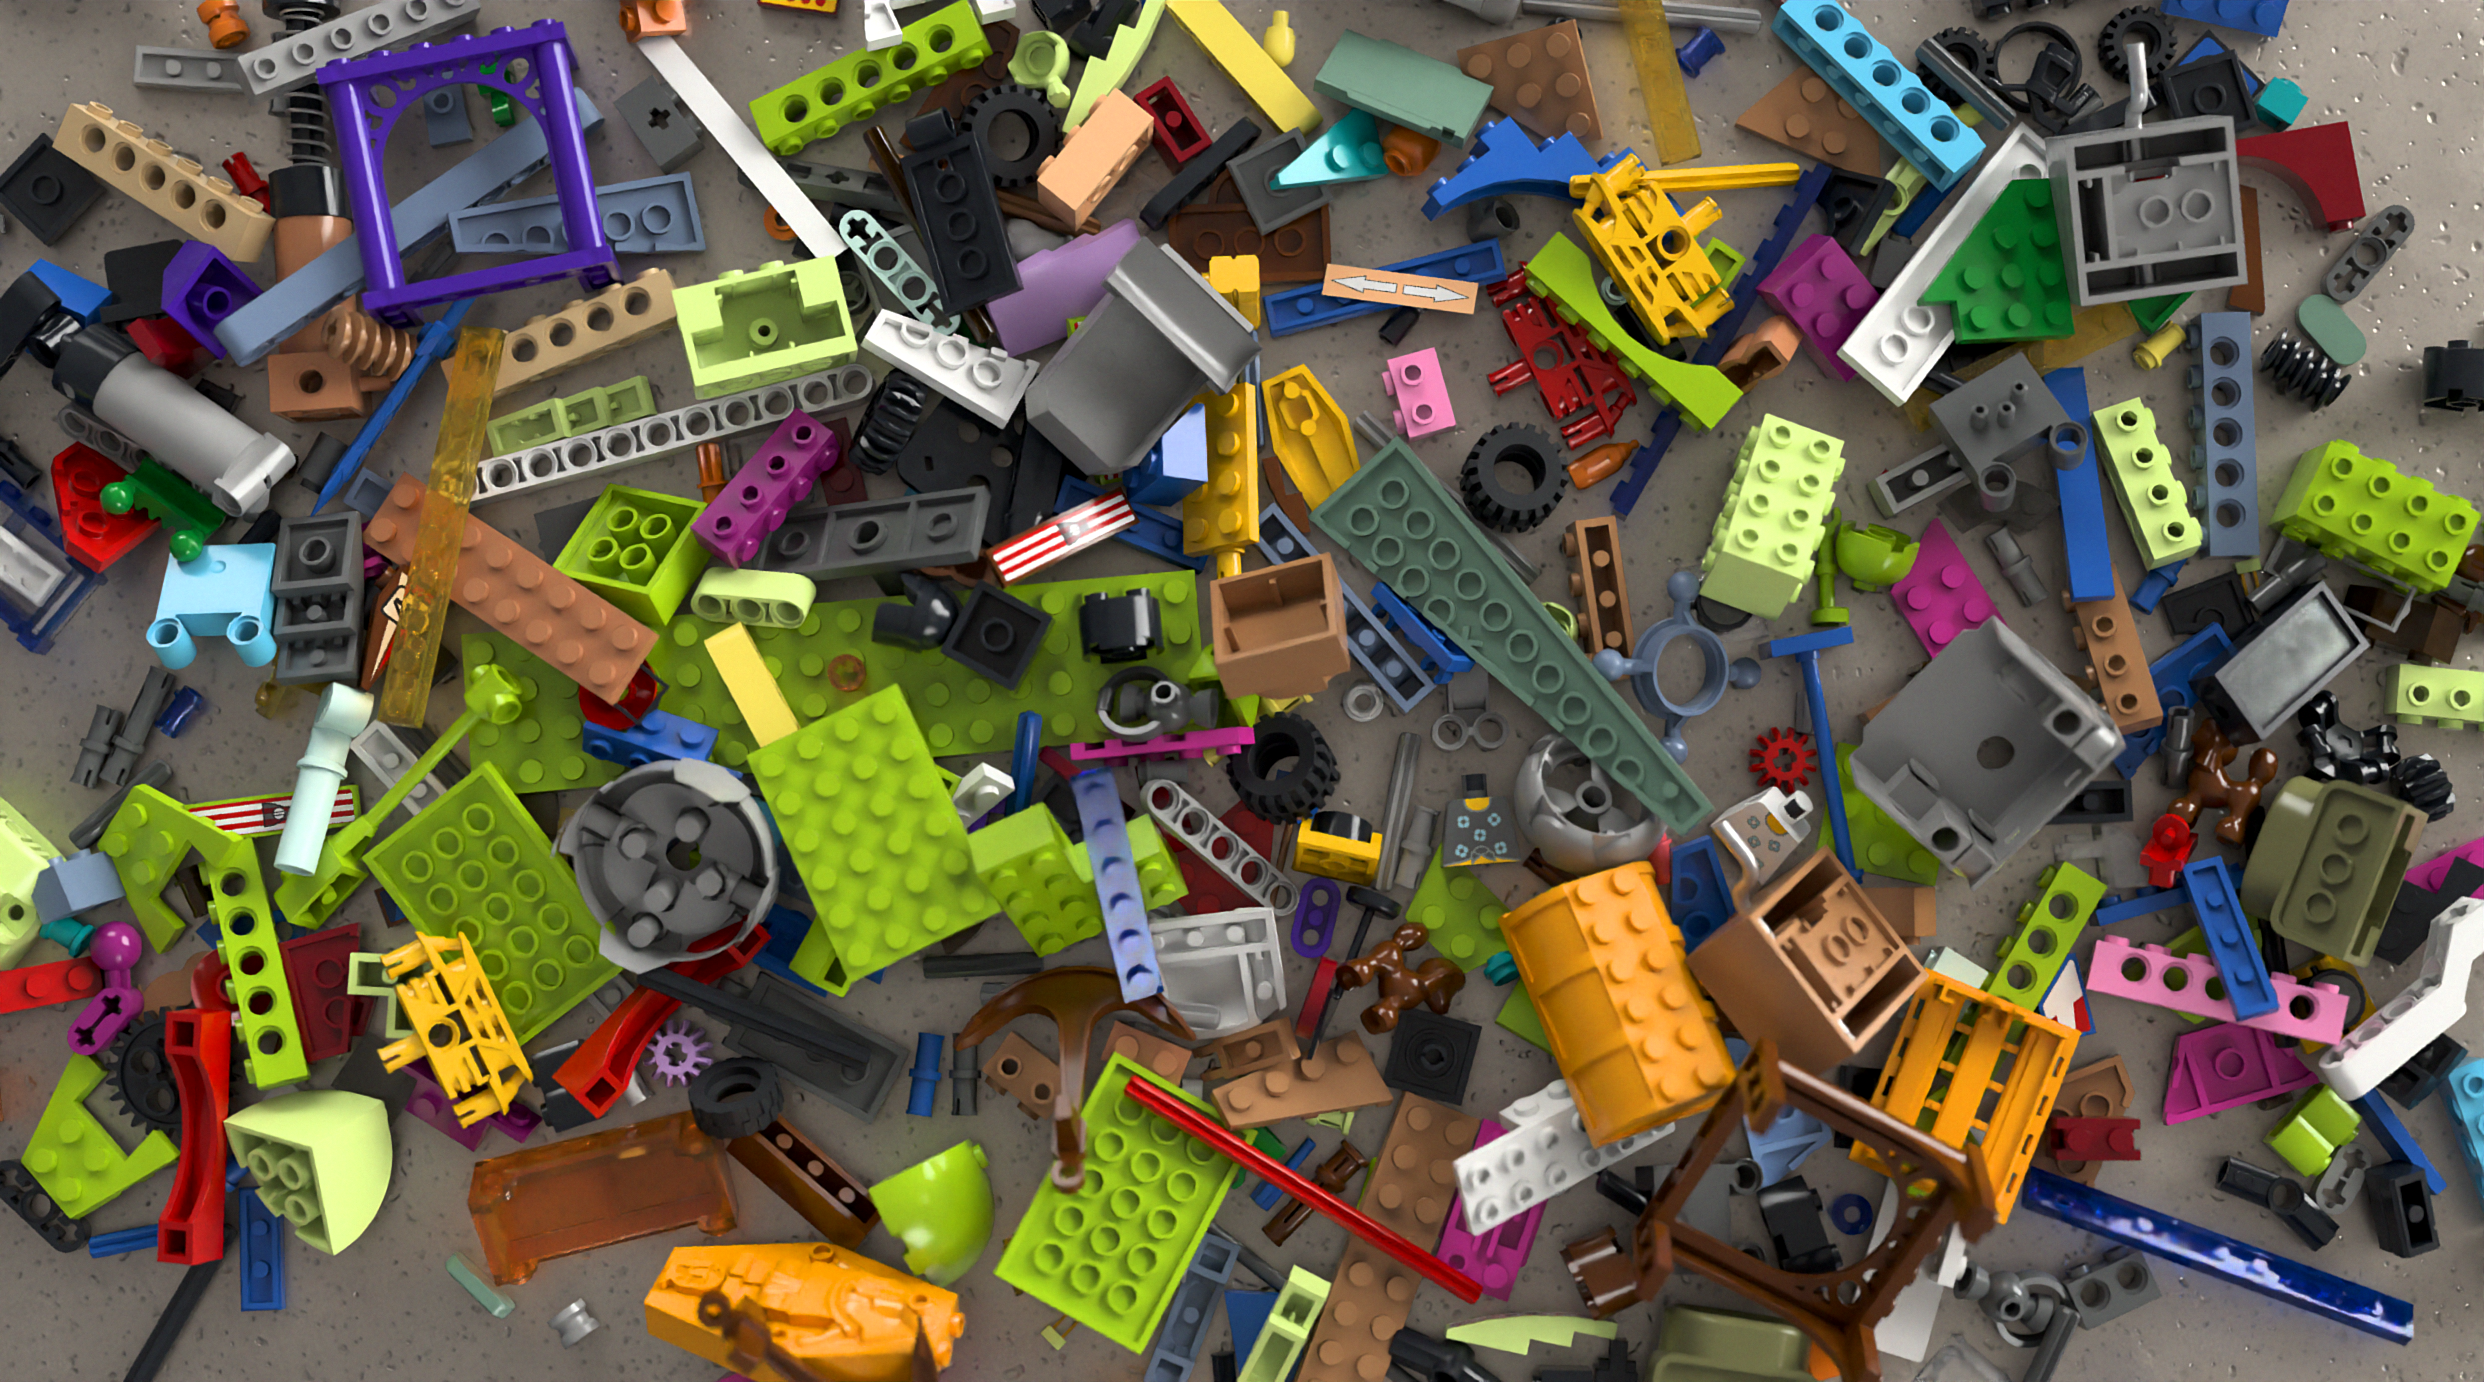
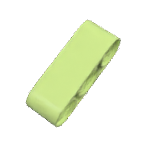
M712 567L706 570L691 599V607L697 616L712 622L737 623L742 621L746 625L797 628L803 624L815 599L817 589L809 578L800 574L737 569L735 571L733 568Z

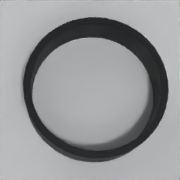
M2043 21L2026 22L2011 29L1993 50L1994 58L1991 60V64L1995 65L1990 77L1998 79V82L2003 84L1998 70V58L2003 44L2008 39L2024 32L2044 33L2055 38L2064 48L2080 58L2076 67L2077 74L2071 80L2066 93L2061 97L2066 100L2076 89L2082 74V57L2074 39L2061 27ZM1995 88L1993 89L1996 95L2010 108L2021 113L2031 114L2029 103L2016 98L2010 92H2001ZM2042 104L2044 113L2053 110L2049 106Z

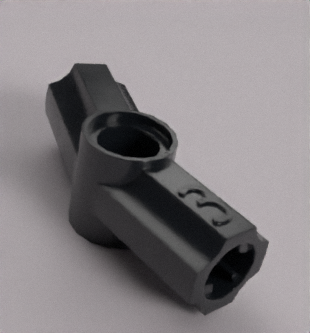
M2227 1155L2223 1163L2220 1164L2216 1175V1189L2271 1211L2311 1251H2318L2336 1236L2340 1226L2304 1193V1189L2297 1181ZM2284 1184L2288 1191V1198L2285 1203L2277 1206L2273 1199V1193L2279 1185Z
M1404 1326L1403 1330L1397 1331L1388 1352L1392 1356L1391 1361L1427 1376L1428 1382H1502L1474 1361L1475 1352L1463 1341L1448 1338L1440 1342Z

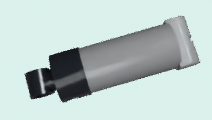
M58 312L26 339L27 348L32 356L43 366L54 369L52 385L56 391L91 415L101 418L212 495V503L231 516H242L245 522L255 523L259 518V512L265 510L268 506L270 488L296 463L293 452L282 441L269 432L262 436L168 370L150 362L141 349L100 322L92 324L83 330L71 316Z

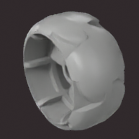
M1556 729L1544 735L1530 749L1521 766L1514 788L1515 814L1524 838L1529 844L1540 848V853L1546 862L1562 871L1577 876L1588 877L1625 864L1644 861L1660 843L1668 824L1641 801V814L1638 822L1623 811L1611 807L1612 794L1608 788L1617 781ZM1568 764H1573L1575 767H1583L1584 764H1590L1592 781L1582 783L1577 788L1575 795L1551 787H1545L1546 781L1554 769ZM1567 813L1564 819L1561 815Z

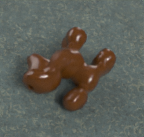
M2206 717L2202 721L2200 728L2191 737L2195 747L2194 754L2190 758L2195 761L2196 765L2193 767L2188 778L2189 793L2186 797L2173 799L2167 807L2166 814L2181 816L2189 825L2190 830H2192L2205 808H2227L2230 813L2229 816L2220 819L2213 834L2217 835L2215 839L2219 843L2229 848L2240 850L2246 840L2249 818L2261 802V789L2271 782L2276 775L2278 758L2271 749L2260 747L2253 752L2249 759L2248 778L2244 781L2231 779L2224 767L2235 761L2239 747L2234 748L2213 717Z
M1407 922L1399 926L1391 940L1379 942L1367 955L1348 960L1340 964L1335 970L1337 982L1347 991H1351L1358 986L1362 988L1372 981L1374 975L1377 976L1380 998L1360 1015L1361 1023L1372 1035L1391 1031L1399 1023L1398 1011L1411 1010L1423 1001L1432 1012L1438 1015L1447 1014L1453 996L1461 991L1466 984V976L1462 969L1456 963L1444 957L1428 958L1418 965L1416 971L1405 967L1402 953L1404 951L1409 952L1420 949L1429 939V931L1422 923Z

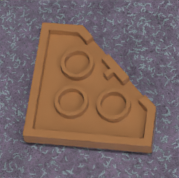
M1575 19L1457 50L1462 74L1494 87L1488 104L1546 139L1554 136L1558 140L1568 131L1572 133L1580 144L1604 138Z
M2114 1054L2065 1073L2049 1115L2123 1116L2126 1108L2130 1107L2135 1091L2121 1055ZM2044 1095L2036 1112L2037 1115H2039L2043 1101L2046 1099ZM2045 1123L2029 1163V1168L2047 1213L2052 1214L2089 1200L2103 1161L2055 1160L2046 1157ZM2063 1129L2059 1130V1145L2061 1149H2064ZM2029 1134L2027 1135L2024 1145L2022 1147L2023 1151L2025 1149L2029 1137H2031Z

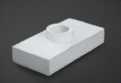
M0 525V579L35 605L42 607L67 574Z

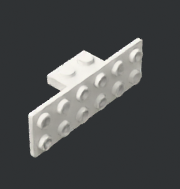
M1565 1079L1553 1081L1547 1088L1529 1097L1516 1100L1512 1106L1498 1112L1501 1127L1510 1133L1459 1158L1453 1163L1468 1231L1477 1236L1672 1133L1675 1130L1674 1122L1594 1150Z
M1970 1126L1969 1129L1981 1145L1985 1132ZM1890 1177L1887 1179L1865 1257L1873 1252L1884 1240L1896 1215L1898 1202L1897 1187ZM1912 1207L1908 1211L1907 1216L1914 1218L1915 1212L1920 1208ZM1956 1222L1949 1223L1942 1233L1941 1242L1937 1250L1932 1255L1927 1254L1919 1266L1918 1275L1912 1285L1909 1287L1905 1286L1902 1289L1890 1316L1882 1318L1875 1327L1874 1335L1877 1350L1915 1362L1923 1361L1944 1286L1953 1288L1955 1280L1960 1281L1962 1279L1967 1264V1257L1963 1256L1966 1241L1960 1239ZM1896 1241L1891 1242L1889 1244V1247L1892 1248ZM1870 1269L1865 1272L1863 1277L1867 1282L1876 1270ZM1856 1286L1852 1303L1860 1294L1858 1286Z

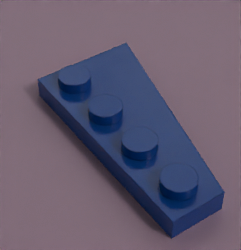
M2212 622L2148 666L2163 712L2162 725L2122 735L2126 748L2111 763L2123 780H2130L2148 756H2152L2160 747L2161 741L2166 737L2168 709L2174 706H2186L2190 710L2199 700L2187 682L2231 644V641L2218 622Z

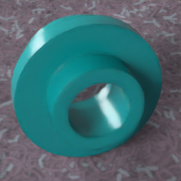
M1502 951L1487 960L1488 966L1483 971L1485 978L1491 980L1496 987L1505 985L1520 976L1512 954L1508 951Z

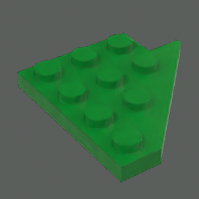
M2049 178L2017 179L2007 183L1918 298L1917 307L1950 305L1956 345L2069 339L2075 335Z

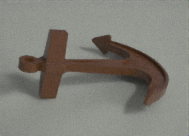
M1068 966L1045 970L1023 978L993 996L971 1017L952 1045L956 1051H960L981 1044L985 1038L1016 1017L1025 1014H1041L1049 1017L1057 1025L1059 1033L1061 1095H1055L1051 1151L1053 1160L1056 1162L1052 1166L1050 1173L1055 1190L1065 1195L1079 1192L1086 1182L1085 1159H1087L1088 1127L1087 1122L1081 1117L1091 1035L1095 1024L1104 1015L1113 1011L1129 1010L1139 1013L1176 1037L1191 1042L1197 1039L1196 1034L1188 1026L1177 1008L1159 990L1136 976L1115 969L1097 966Z
M708 1291L700 1297L696 1311L698 1321L707 1328L717 1329L722 1327V1339L726 1342V1360L747 1376L759 1365L760 1360H763L787 1382H836L774 1342L771 1328L767 1326V1310L745 1294L739 1300L733 1311H731L732 1303L730 1298L721 1291ZM716 1305L722 1311L712 1314L707 1310V1307ZM917 1316V1330L912 1349V1382H939V1371L934 1347L925 1327L923 1316Z

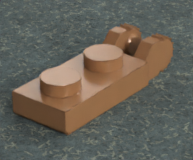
M1289 1017L1213 1040V1043L1192 1049L1194 1059H1202L1217 1052L1221 1064L1219 1068L1213 1067L1199 1074L1200 1078L1203 1079V1083L1225 1077L1226 1080L1301 1056Z

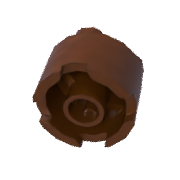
M1610 1223L1566 1244V1248L1559 1251L1567 1270L1572 1275L1575 1283L1579 1285L1576 1287L1594 1321L1599 1319L1605 1320L1643 1301L1636 1297L1634 1266L1627 1252L1624 1251L1622 1246H1619L1616 1239L1618 1235Z

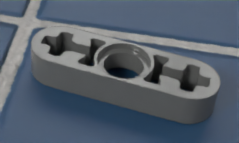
M2391 205L2380 211L2322 277L2320 282L2322 295L2330 297L2337 305L2345 304L2357 297L2413 232L2415 221L2410 210L2401 205ZM2393 217H2397L2400 220L2397 225L2399 230L2389 234L2384 240L2378 237L2388 227L2389 222L2387 219L2390 220ZM2369 244L2375 248L2377 261L2374 265H2364L2359 261L2357 250L2360 245ZM2351 269L2357 274L2352 276L2346 283L2345 287L2349 292L2344 290L2341 293H2337L2334 290L2337 282L2333 278L2338 280Z

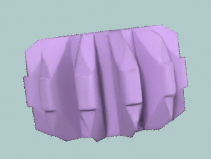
M688 1019L683 1020L679 1030L675 1020H667V1034L659 1028L653 1035L658 1040V1043L649 1042L645 1047L646 1050L655 1052V1057L644 1059V1065L650 1066L657 1063L658 1068L652 1073L651 1077L653 1080H658L667 1073L665 1080L667 1088H673L678 1078L683 1088L690 1087V1074L697 1078L702 1071L698 1065L710 1066L713 1064L712 1058L702 1056V1051L710 1050L714 1047L713 1042L700 1044L698 1040L704 1036L706 1030L700 1027L690 1034L692 1021ZM678 1043L682 1044L681 1051L687 1053V1059L678 1061L679 1065L675 1063L676 1056L670 1054L671 1048L679 1047Z

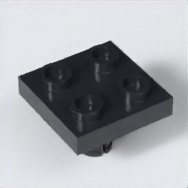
M1417 1008L1401 1011L1383 1075L1386 1086L1461 1106L1482 1026Z

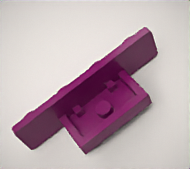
M398 1054L386 1059V1061L398 1056ZM426 1056L399 1068L418 1080L405 1110L473 1152L481 1145L490 1125L519 1143H524L542 1121L541 1116L512 1099L508 1104L509 1112L505 1117L499 1110L462 1129L457 1118L472 1110L457 1116L454 1114L451 1106L488 1089L486 1083L480 1086L473 1084L470 1086V1091L466 1093L459 1091L456 1093V1098L449 1100L445 1097Z

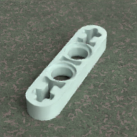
M852 210L846 213L839 225L840 235L843 240L920 322L933 326L932 323L936 318L928 308L925 309L922 315L917 311V308L928 303L934 292L938 294L936 284L870 214L862 210ZM853 219L857 222H862L864 219L867 220L868 224L865 230L873 239L876 238L878 233L884 237V239L872 245L867 255L861 251L862 248L868 246L865 241L858 235L852 239L848 235L852 230L849 222ZM889 247L896 251L898 262L891 270H881L875 264V255L881 248ZM911 277L921 278L926 284V292L919 300H910L903 294V284ZM940 299L935 300L933 303L943 311ZM960 314L949 317L953 323L949 328L946 329L943 325L937 328L933 326V331L946 336L954 334L960 327Z

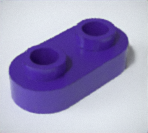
M1317 877L1309 880L1303 886L1300 893L1290 939L1294 950L1306 958H1316L1323 955L1331 944L1341 902V893L1338 886L1328 878ZM1317 890H1324L1328 894V901L1323 906L1316 905L1312 900L1313 893ZM1309 929L1315 930L1319 935L1318 942L1312 946L1305 944L1303 941V934Z

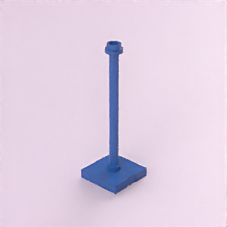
M1851 626L1758 644L1760 661L1794 654L1796 663H1801L1837 858L1857 884H1863L1862 876L1865 873L1863 868L1856 869L1817 659L1821 658V649L1854 643Z

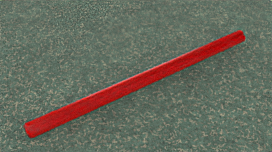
M1132 1076L1123 1089V1094L1468 1304L1474 1305L1481 1296L1483 1287L1476 1281L1141 1078Z

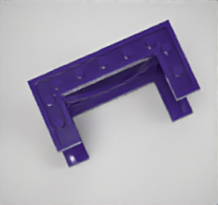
M541 19L531 23L530 28L515 30L514 27H499L490 31L488 36L474 38L470 34L458 35L450 38L449 43L433 46L430 42L416 43L409 46L408 51L392 54L389 50H380L369 53L367 59L351 62L348 58H338L326 62V67L316 68L318 84L329 99L368 293L362 294L364 309L379 324L387 323L393 329L402 330L425 325L422 310L424 307L577 277L585 293L599 291L606 286L616 283L625 286L622 269L611 246L606 244L570 72L580 70L577 53L563 21L556 22L554 19ZM518 58L525 59L529 65L526 76L516 84L507 83L504 79V73L508 64ZM497 62L496 70L493 74L484 75L480 73L481 65H485L488 68ZM453 71V76L450 79L442 77V73ZM410 79L416 80V86L406 91L402 90L397 81L410 83ZM539 79L540 86H534L535 90L539 93V98L527 97L525 91L530 89L536 80ZM455 84H478L505 92L530 111L543 131L549 151L570 253L406 285L383 174L384 149L393 125L403 111L414 101L428 92L441 87ZM381 85L391 89L396 95L395 105L391 108H381L379 95L374 86ZM543 107L545 108L546 115H543L540 111ZM366 112L374 117L382 118V125L375 130H371L373 120L372 118H366ZM372 140L376 141L374 148L372 147Z

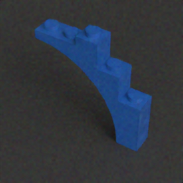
M1508 116L1497 125L1493 120L1488 122L1474 135L1477 142L1468 153L1470 157L1455 170L1458 175L1450 181L1446 177H1442L1434 183L1426 192L1429 199L1421 208V211L1432 222L1458 206L1482 198L1510 194L1545 196L1583 208L1585 198L1576 199L1570 196L1569 180L1572 176L1592 175L1594 171L1599 174H1605L1625 159L1629 153H1633L1640 161L1641 159L1629 146L1618 155L1613 151L1609 152L1596 163L1570 131L1558 140L1551 136L1536 148L1512 118ZM1642 161L1636 165L1638 168L1643 165L1646 171H1650ZM1664 193L1680 217L1686 214L1669 193ZM1617 196L1618 199L1627 198V196ZM1600 206L1597 207L1594 214L1604 217ZM1669 231L1663 236V247L1673 239V235Z

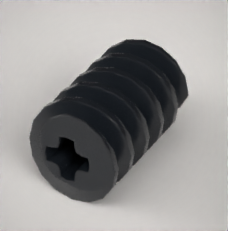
M2284 327L2275 335L2260 357L2262 361L2258 373L2263 374L2273 368L2275 371L2271 382L2275 384L2283 378L2288 379L2284 392L2288 394L2299 387L2301 391L2297 401L2301 404L2310 397L2314 398L2310 411L2315 413L2324 406L2328 407L2346 388L2352 376L2347 374L2338 379L2341 368L2337 364L2325 370L2328 361L2327 357L2320 355L2312 360L2315 349L2311 345L2305 346L2298 351L2301 343L2300 337L2296 335L2285 341L2288 329Z

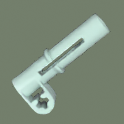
M332 682L323 689L304 758L297 761L296 768L300 770L275 858L274 866L276 868L297 875L314 876L340 781L347 778L348 772L344 766L352 739L364 731L368 723L374 703V694Z

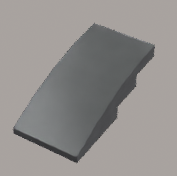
M358 511L314 515L312 517L303 516L281 519L271 591L278 597L273 635L281 642L276 679L283 686L360 678L365 601L361 515Z

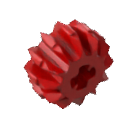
M1777 727L1770 728L1769 736L1771 742L1765 736L1758 735L1755 741L1763 750L1749 749L1747 753L1749 757L1759 759L1758 764L1748 766V772L1755 773L1761 770L1763 773L1755 784L1758 787H1762L1771 780L1770 787L1774 786L1779 790L1783 784L1787 795L1795 793L1794 781L1802 787L1808 786L1809 781L1802 771L1807 773L1816 772L1817 766L1806 763V758L1816 756L1817 752L1816 749L1803 751L1801 748L1809 740L1807 735L1800 736L1794 742L1795 729L1793 727L1786 728L1783 738ZM1778 750H1783L1782 755L1789 754L1791 758V763L1785 765L1786 772L1781 771L1782 766L1775 767L1773 764V759L1779 757Z

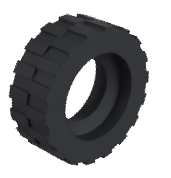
M732 1057L722 1062H716L711 1067L702 1070L699 1076L692 1080L691 1088H688V1099L697 1128L700 1131H704L705 1135L709 1137L714 1136L716 1139H739L742 1136L753 1135L759 1130L762 1131L768 1127V1124L778 1118V1114L784 1108V1096L777 1071L769 1061L765 1062L759 1057ZM753 1092L748 1097L736 1102L719 1103L733 1094Z

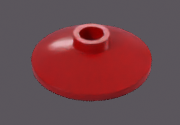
M644 659L642 664L655 674L651 665ZM640 667L625 688V690L628 689L626 697L621 701L619 699L617 701L618 704L637 719H639L657 695V681ZM580 684L579 704L589 722L616 731L626 730L636 725L615 706Z
M215 949L204 956L196 966L191 979V996L196 1008L232 1011L231 1027H236L235 1020L241 1019V1013L238 1003L231 1004L226 988V980L232 979L229 963L222 965L218 949ZM257 955L248 957L242 966L243 973L246 975L259 973L264 966V959ZM269 995L256 997L251 1006L252 1012L256 1015H262L269 1007L273 998Z

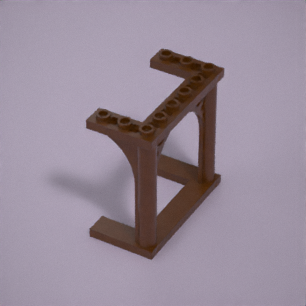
M1760 1036L1631 1229L1636 1297L1651 1304L1672 1274L1673 1261L1771 1310L1796 1326L1812 1339L1832 1360L1840 1372L1842 1382H1882L1883 1373L1881 1372L1874 1329L1882 1318L1890 1316L1902 1289L1905 1286L1909 1287L1915 1281L1919 1272V1266L1927 1254L1932 1255L1937 1250L1941 1242L1942 1233L1949 1223L1956 1222L1960 1239L1975 1247L1983 1235L1990 1234L1997 1225L1999 1210L1983 1150L1968 1141L1962 1150L1779 1057L1776 1043ZM1786 1104L1860 1141L1872 1149L1884 1161L1897 1187V1211L1888 1234L1873 1252L1859 1262L1838 1271L1824 1274L1791 1273L1772 1267L1675 1218L1745 1114L1748 1131L1764 1138ZM1903 1162L1908 1163L1912 1168L1907 1173L1900 1170ZM1928 1179L1937 1183L1933 1191L1928 1195L1914 1196L1907 1192L1908 1187L1918 1180ZM1912 1207H1918L1920 1209L1915 1212L1914 1218L1907 1216L1908 1211ZM1896 1241L1892 1248L1889 1247V1244L1891 1242ZM1870 1269L1876 1270L1867 1282L1863 1277L1865 1272ZM1844 1281H1852L1860 1289V1294L1853 1303L1843 1301L1838 1295V1287ZM1819 1286H1826L1829 1300L1824 1298L1823 1291L1814 1290Z

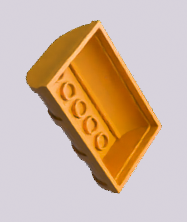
M1648 861L1632 862L1562 884L1529 900L1512 912L1502 914L1497 919L1594 1150L1712 1109L1737 1072V1068L1717 1025L1719 1017L1713 1003L1706 1000L1697 978L1684 961L1687 957L1684 950L1686 942L1680 928L1672 923L1654 882L1656 879L1655 871L1652 864Z

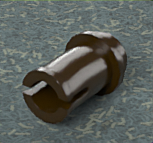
M198 865L189 866L175 873L174 876L177 882L174 885L176 888H181L194 914V919L209 914L207 902L214 900L208 885L204 886L202 883Z

